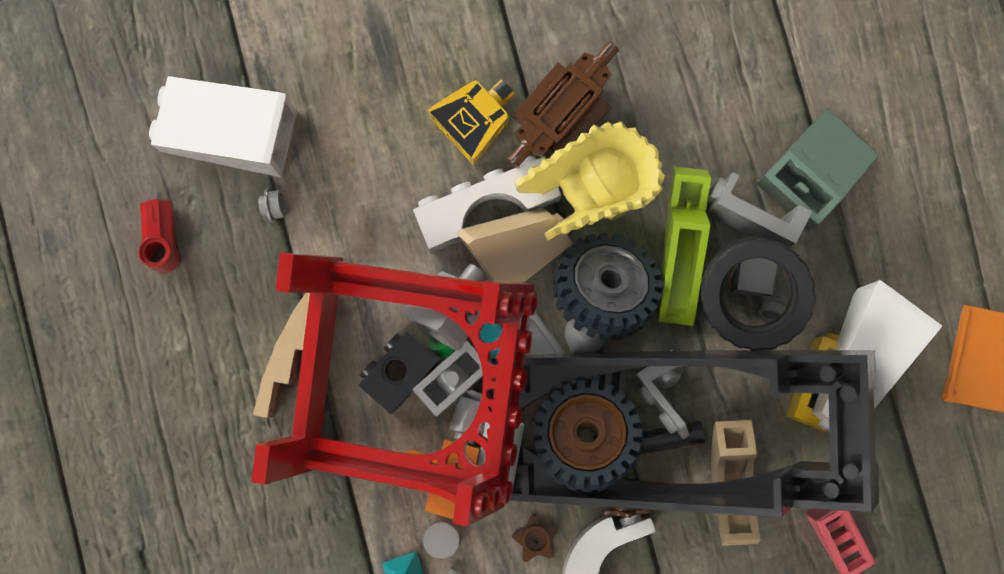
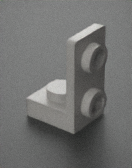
M682 366L646 367L637 374L641 385L637 389L648 406L651 407L655 404L663 413L659 416V419L671 434L677 431L682 439H685L689 436L686 424L659 391L661 388L668 389L678 382L681 374L684 373Z

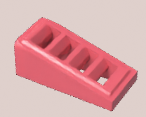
M811 509L806 513L814 531L839 574H859L876 564L850 511ZM844 525V530L831 536V532ZM852 539L853 542L838 550L837 547ZM859 551V556L845 564L843 559Z

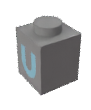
M762 258L748 259L738 263L733 269L731 293L755 297L773 295L777 264Z

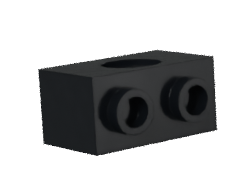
M408 332L403 336L397 333L384 347V350L388 353L379 363L372 360L359 375L363 380L358 386L389 414H394L414 392L412 389L440 363L432 353ZM395 361H402L407 367L406 376L400 381H393L388 375V367Z

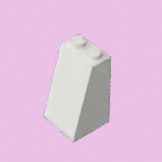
M167 77L166 85L162 86L158 93V106L160 107L158 118L152 121L149 130L152 146L160 152L282 178L297 116V110L287 94Z

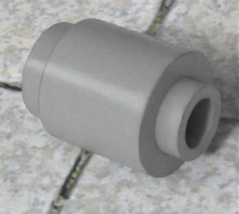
M466 390L464 396L459 397L449 430L455 432L453 439H459L473 422L480 406L482 393ZM485 422L481 426L480 433L482 436L484 432ZM469 441L467 444L474 445L475 441Z

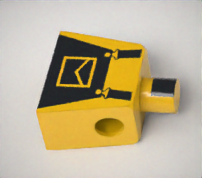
M474 80L428 109L429 118L474 166L508 125L509 115L502 107L515 96V93L503 80H500L488 92L477 80Z

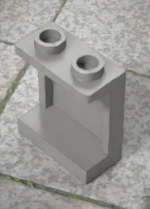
M732 172L726 179L720 178L717 184L713 185L708 195L707 204L710 206L706 212L707 216L745 236L770 237L790 248L797 243L812 213L811 210L798 205L779 219L734 196L732 190L740 176L735 172Z

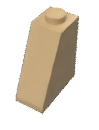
M542 207L467 227L457 233L492 282L524 283L573 244L567 234H560L547 241L542 234L564 219L558 213L551 215Z

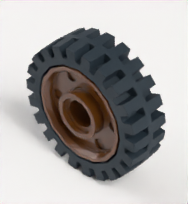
M578 380L575 385L567 383L562 386L560 391H553L547 401L544 400L540 406L539 413L537 412L533 432L535 451L545 472L552 476L560 485L564 484L568 486V489L574 491L576 489L583 490V492H591L596 489L602 491L610 485L618 484L623 477H626L635 465L642 445L641 420L639 414L636 413V408L632 401L629 402L622 391H615L614 386L608 383L605 386L600 385V381L592 380L591 383H585V380ZM584 429H591L595 431L598 437L593 442L584 443L578 438V434Z

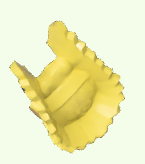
M607 122L600 127L593 125L588 133H581L577 141L569 142L565 148L556 150L550 159H543L540 165L529 168L528 175L521 176L514 183L518 193H539L542 195L560 186L566 199L573 206L574 213L559 221L557 225L542 234L549 241L560 234L571 233L587 224L593 225L603 218H608L612 221L620 218L630 209L643 208L663 189L661 184L664 181L665 175L661 171L662 162L659 160V152L655 145L648 143L646 137L640 136L636 128H627L623 122L613 125Z

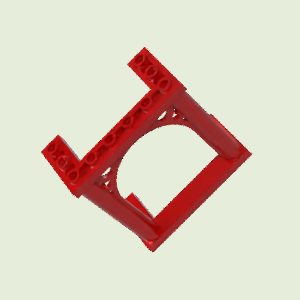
M280 252L275 291L310 293L292 436L256 444L251 482L266 485L318 470L424 491L453 502L455 504L453 524L467 527L504 508L505 504H508L511 499L513 488L512 482L508 480L510 466L515 464L517 458V444L513 442L515 429L519 428L522 420V407L518 405L520 391L525 389L527 382V369L523 368L525 353H529L532 345V332L528 331L530 315H534L537 307V294L533 293L534 284L474 281L343 262V257ZM339 295L429 308L448 316L465 331L474 344L481 362L483 392L480 406L473 422L459 439L448 447L433 453L408 454L321 437ZM452 307L458 308V311L456 312ZM477 311H480V316L476 319L474 325L470 324L467 319V312L477 316ZM486 323L502 324V334L496 341L486 343L482 340L481 331ZM500 348V352L496 357L498 364L494 365L490 360L491 351ZM490 389L495 390L494 399H491L488 395ZM484 422L490 425V428L487 429L488 439L480 433ZM469 441L479 443L484 449L486 459L482 466L474 464L469 459L466 453V444ZM452 453L457 454L458 462L463 469L457 468L458 462L454 464L448 463L449 456ZM437 460L438 464L432 463V461Z

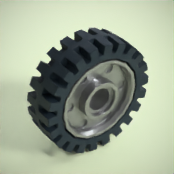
M600 232L597 239L593 233L587 235L584 241L581 238L575 241L561 259L553 285H555L553 295L554 298H558L556 306L559 311L565 309L564 319L567 322L574 319L573 328L579 332L583 327L587 328L586 335L594 338L596 333H600V340H609L612 335L615 340L623 339L626 334L628 337L634 335L653 316L662 297L663 281L659 280L662 274L660 268H654L656 260L653 256L645 258L647 249L642 245L637 250L634 249L633 246L636 241L628 238L626 243L621 242L622 235L614 233L611 239L608 237V232ZM604 284H608V285H610L612 288H608V287H606Z

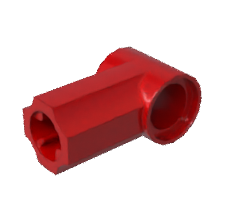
M159 199L146 200V202L140 203L142 243L139 246L138 255L143 264L158 273L166 274L176 269L180 262V254L175 243L173 202ZM165 247V257L160 262L154 263L153 256L156 250Z

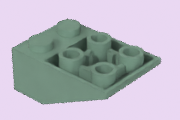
M827 108L756 184L787 213L798 205L811 210L812 213L804 227L809 231L819 225L879 155Z

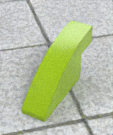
M673 166L663 243L662 275L660 277V280L663 281V289L658 307V322L694 326L711 225L706 214L711 176L708 170Z

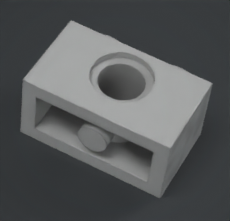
M466 341L459 351L456 350L412 389L436 417H439L466 390H469L483 377L477 351Z

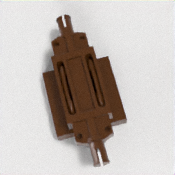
M608 41L596 57L584 52L574 65L570 62L566 68L557 62L513 113V118L521 124L515 132L520 145L507 158L511 164L514 162V167L519 169L520 165L531 153L543 158L549 149L555 153L556 150L565 148L569 142L577 141L581 133H588L593 125L597 126L609 112L611 106L600 96L603 92L602 88L612 76L606 65L619 52L616 45L612 48L613 43Z

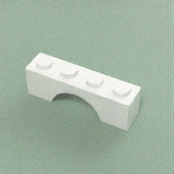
M529 156L520 165L519 169L514 168L505 173L503 169H497L484 175L485 181L472 186L470 182H465L451 189L452 194L440 199L438 195H433L419 201V207L413 209L430 253L462 241L457 233L464 228L465 221L470 212L485 201L493 199L507 200L518 205L525 212L541 207L544 208L559 202L561 193L558 187L544 195L539 193H518L514 183L521 176L528 175L529 168L540 165L542 160L546 159L545 156L536 159L535 156Z

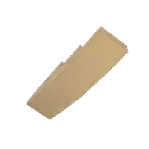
M305 293L295 307L275 344L261 381L253 412L255 416L273 418L280 383L294 385L300 351H303L310 293Z

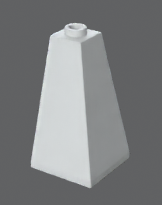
M879 280L858 288L854 293L834 350H875V409L937 334L942 325ZM819 393L812 414L821 420L818 425L829 433L828 394Z

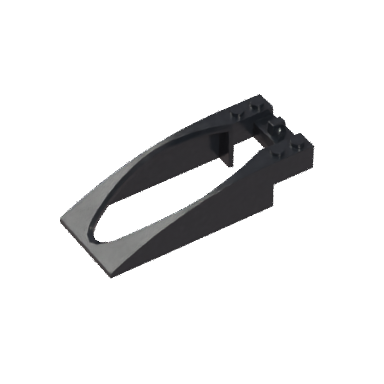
M694 350L525 355L523 368L527 369V382L525 389L520 391L518 405L522 407V411L537 399L555 390L562 389V386L567 383L572 385L578 380H587L608 373L646 366L720 367L754 374L770 379V397L779 399L788 393L828 394L830 462L799 461L756 476L709 483H664L623 477L618 484L610 485L605 490L598 491L596 489L591 492H583L580 489H576V491L568 489V486L557 483L552 476L545 472L542 464L539 462L536 451L527 447L521 441L510 501L783 517L792 508L872 512L879 503L878 464H876L874 418V390L876 389L875 350ZM491 358V362L497 365L498 360Z

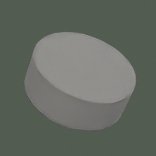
M445 521L435 522L430 525L423 538L426 551L432 557L438 559L452 556L458 549L460 542L457 529L451 523Z

